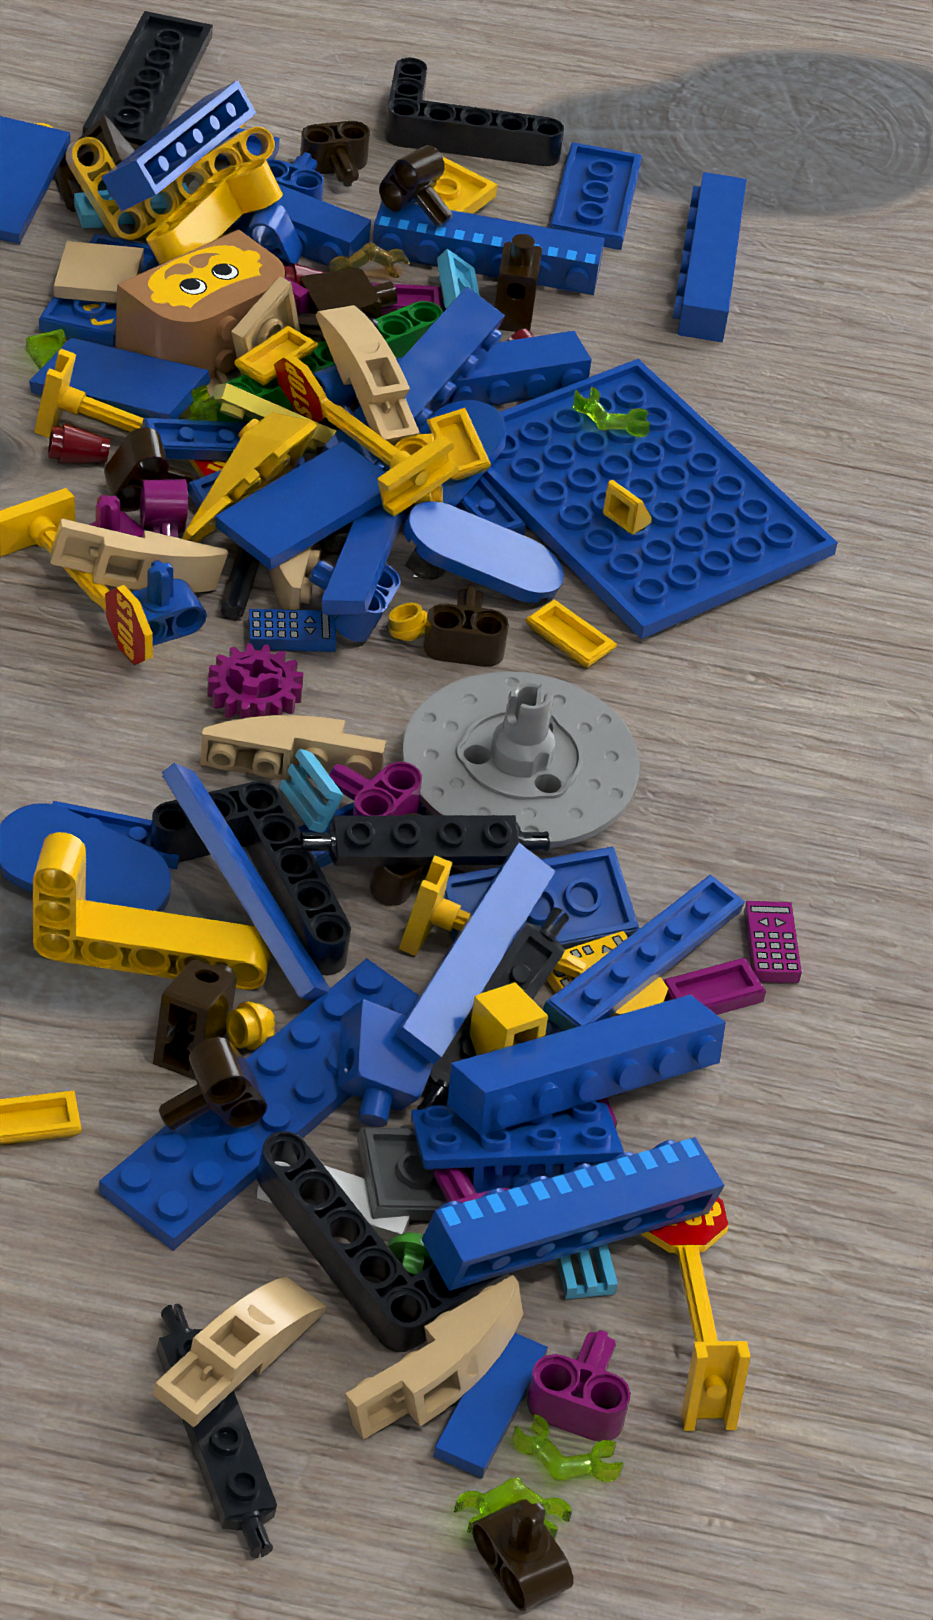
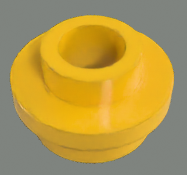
M404 603L395 607L389 613V622L387 624L389 634L394 638L404 641H412L421 637L426 629L428 613L422 610L421 605L418 603Z

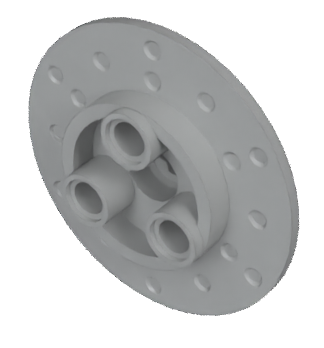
M506 671L478 674L442 687L428 697L414 712L406 728L402 748V761L416 766L422 774L420 801L433 815H516V821L522 832L548 831V838H550L549 848L578 843L591 838L612 825L630 805L639 780L640 761L637 746L631 732L617 713L599 698L578 686L557 678L528 672Z

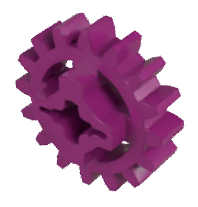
M247 644L246 651L244 652L231 647L229 658L219 654L216 656V665L209 666L207 695L208 697H213L212 706L214 709L225 707L224 717L227 719L235 714L239 715L240 719L282 715V711L293 714L295 712V703H301L303 672L297 671L298 662L296 660L285 662V651L282 650L275 655L271 654L270 645H264L261 651L255 650L252 644Z

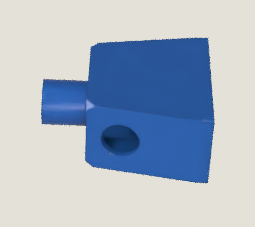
M363 999L342 1015L338 1086L342 1091L362 1098L358 1115L360 1122L372 1127H384L387 1125L390 1109L401 1111L419 1099L433 1064L395 1036V1033L406 1017L405 1015Z

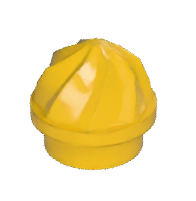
M250 1001L244 1002L227 1015V1034L232 1044L237 1048L257 1050L275 1035V1016L263 1004Z

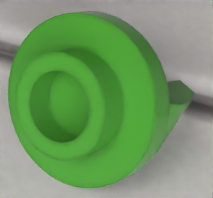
M407 1232L391 1238L387 1246L410 1276L413 1277L433 1265L434 1262L422 1242L423 1235Z

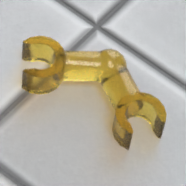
M369 242L349 257L338 256L334 258L328 267L332 272L361 268L369 261H374L384 266L390 277L398 278L400 276L393 265L397 262H403L408 265L410 263L401 249L387 251L378 247L375 243Z

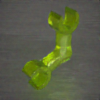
M206 384L191 390L193 402L188 406L193 415L190 417L191 420L219 421L215 412L217 408L214 396H209Z
M591 386L589 398L581 396L575 390L573 408L580 413L588 414L599 430H626L630 435L636 437L648 435L651 422L647 421V410L636 408L630 410L628 414L608 413L599 403L600 392L596 388Z
M534 1414L531 1426L534 1433L538 1435L537 1437L527 1436L521 1428L515 1425L512 1437L515 1448L521 1453L535 1455L549 1471L550 1476L556 1481H566L569 1478L592 1474L598 1480L611 1482L621 1476L623 1462L607 1464L600 1460L601 1458H609L614 1455L616 1442L603 1440L593 1446L591 1453L566 1457L548 1438L549 1425L541 1416Z
M516 1477L507 1479L503 1484L485 1493L472 1490L462 1493L458 1497L454 1509L455 1513L467 1507H474L480 1511V1515L474 1516L469 1520L467 1532L472 1533L474 1521L520 1499H527L531 1504L540 1502L546 1510L545 1516L556 1514L564 1521L570 1522L572 1514L571 1507L565 1500L555 1497L544 1499ZM545 1518L544 1525L553 1538L556 1539L558 1527Z

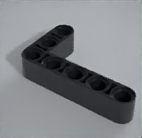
M406 57L398 60L395 64L385 129V139L388 143L411 149H419L424 145H431L441 153L537 166H553L559 163L564 136V125L559 120L544 116L425 101L426 63L417 58Z
M262 781L249 782L208 792L240 845L248 851L259 875L322 975H334L341 972L346 966L351 935L350 923L312 852H301V831L280 792L275 786ZM177 800L162 803L154 809L150 846L155 847L162 853L179 855V862L211 855Z
M279 1131L271 1134L265 1140L257 1169V1181L261 1189L379 1342L387 1349L394 1352H406L416 1348L427 1341L424 1326L433 1322L440 1314L451 1311L474 1298L486 1287L496 1285L507 1278L508 1274H504L449 1291L435 1264L411 1277L299 1135L290 1131ZM275 1162H284L290 1166H280ZM305 1199H312V1200L317 1201V1202L320 1203V1204H319V1205H312V1204H309V1203L305 1202L304 1200H305ZM342 1237L344 1239H347L350 1243H340L337 1242L334 1238ZM364 1276H373L381 1282L372 1283L367 1281ZM435 1291H445L453 1297L445 1298ZM403 1315L412 1322L404 1323L397 1320L394 1316Z

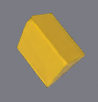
M611 480L608 482L603 514L632 535L648 526L652 518L643 501L615 481Z

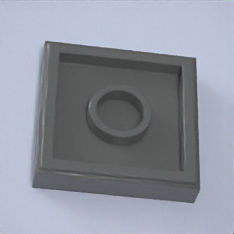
M361 1127L357 1136V1142L372 1219L410 1216L409 1220H431L434 1211L448 1202L434 1177L435 1169L423 1168L414 1130L406 1128Z

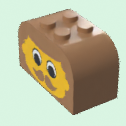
M238 229L117 284L115 348L209 370L210 380L216 377L217 370L227 373L237 368L234 364L237 355L231 331L279 277L285 279L284 265L274 254Z

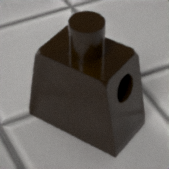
M517 234L512 238V242L504 243L495 308L505 316L498 330L517 332L521 329H528L529 331L531 329L542 248L535 246L534 238L527 234ZM510 290L522 291L523 297L519 299L510 297Z
M360 268L299 277L300 286L309 290V313L317 314L318 311L354 305L367 318L377 319L382 317L381 308L397 304L396 289L391 281L372 286L366 274Z
M191 960L164 990L161 997L153 1064L195 1079L196 1075L189 1062L190 1052L201 1042L210 1038H223L227 1032L226 1018L233 1009L237 982L236 974L229 966L221 963L210 965L199 960ZM195 1024L188 1034L187 1029L191 1025Z

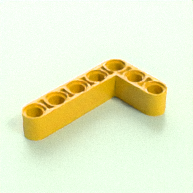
M255 126L239 132L216 146L159 192L167 202V208L163 214H157L152 210L150 205L151 198L121 212L113 198L105 200L99 195L98 184L102 180V176L116 166L99 140L93 137H85L74 141L67 149L66 161L108 233L114 238L130 241L141 237L159 226L191 195L184 190L182 180L186 174H192L196 177L199 188L209 177L218 172L214 166V161L218 154L226 156L230 166L257 159H267L274 151L275 141L273 135L267 129ZM250 135L258 137L261 141L262 149L257 156L251 154L247 149L246 141ZM81 145L90 147L94 152L95 160L91 166L82 165L78 160L77 151ZM122 213L130 214L135 221V228L130 234H126L119 229L118 219Z
M53 833L44 839L33 877V945L39 955L58 962L175 979L191 960H199L210 965L221 963L229 966L237 977L236 989L253 990L264 984L271 951L255 926L85 901V845L80 839L67 833Z

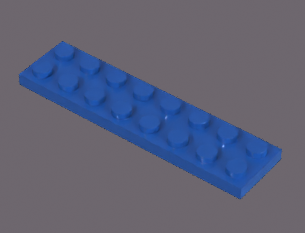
M366 958L328 990L329 993L320 996L245 1059L255 1076L268 1106L266 1113L261 1119L249 1126L234 1128L227 1125L211 1109L176 1130H170L167 1126H164L99 1181V1194L174 1251L257 1179V1169L265 1140L271 1134L279 1131H290L303 1139L352 1096V1094L342 1091L338 1086L341 1019L343 1013L365 999L407 1016L419 995Z

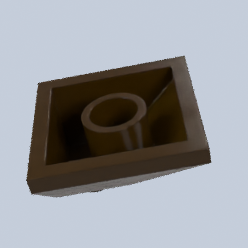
M105 115L79 138L93 137L99 140L106 148L115 165H118L135 151ZM86 145L79 147L77 151L79 162L82 165L91 166L95 160L93 150ZM65 152L55 175L67 209L71 212H76L74 193H83L84 191L67 164ZM103 179L98 184V191L107 190Z

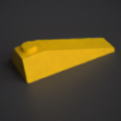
M274 412L270 413L260 422L255 418L247 423L238 434L241 438L187 527L182 539L197 543L201 542L217 529L215 527V515L295 469L318 426L312 420Z

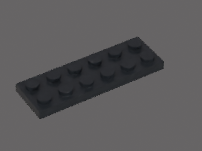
M144 11L83 126V134L105 115L127 142L142 146L168 126L211 41L213 25Z

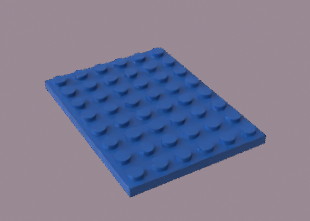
M635 359L500 412L505 421L506 445L501 454L491 464V467L483 474L484 478L496 489L522 521L640 639L835 555L838 542L640 359ZM611 480L642 500L652 518L648 526L633 535L603 514L607 484Z

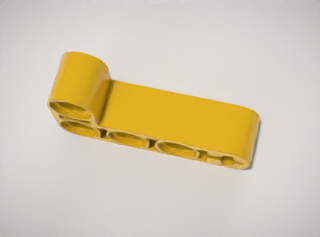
M264 158L224 168L209 177L149 234L146 240L159 265L218 239L242 214L272 205L283 196V193Z

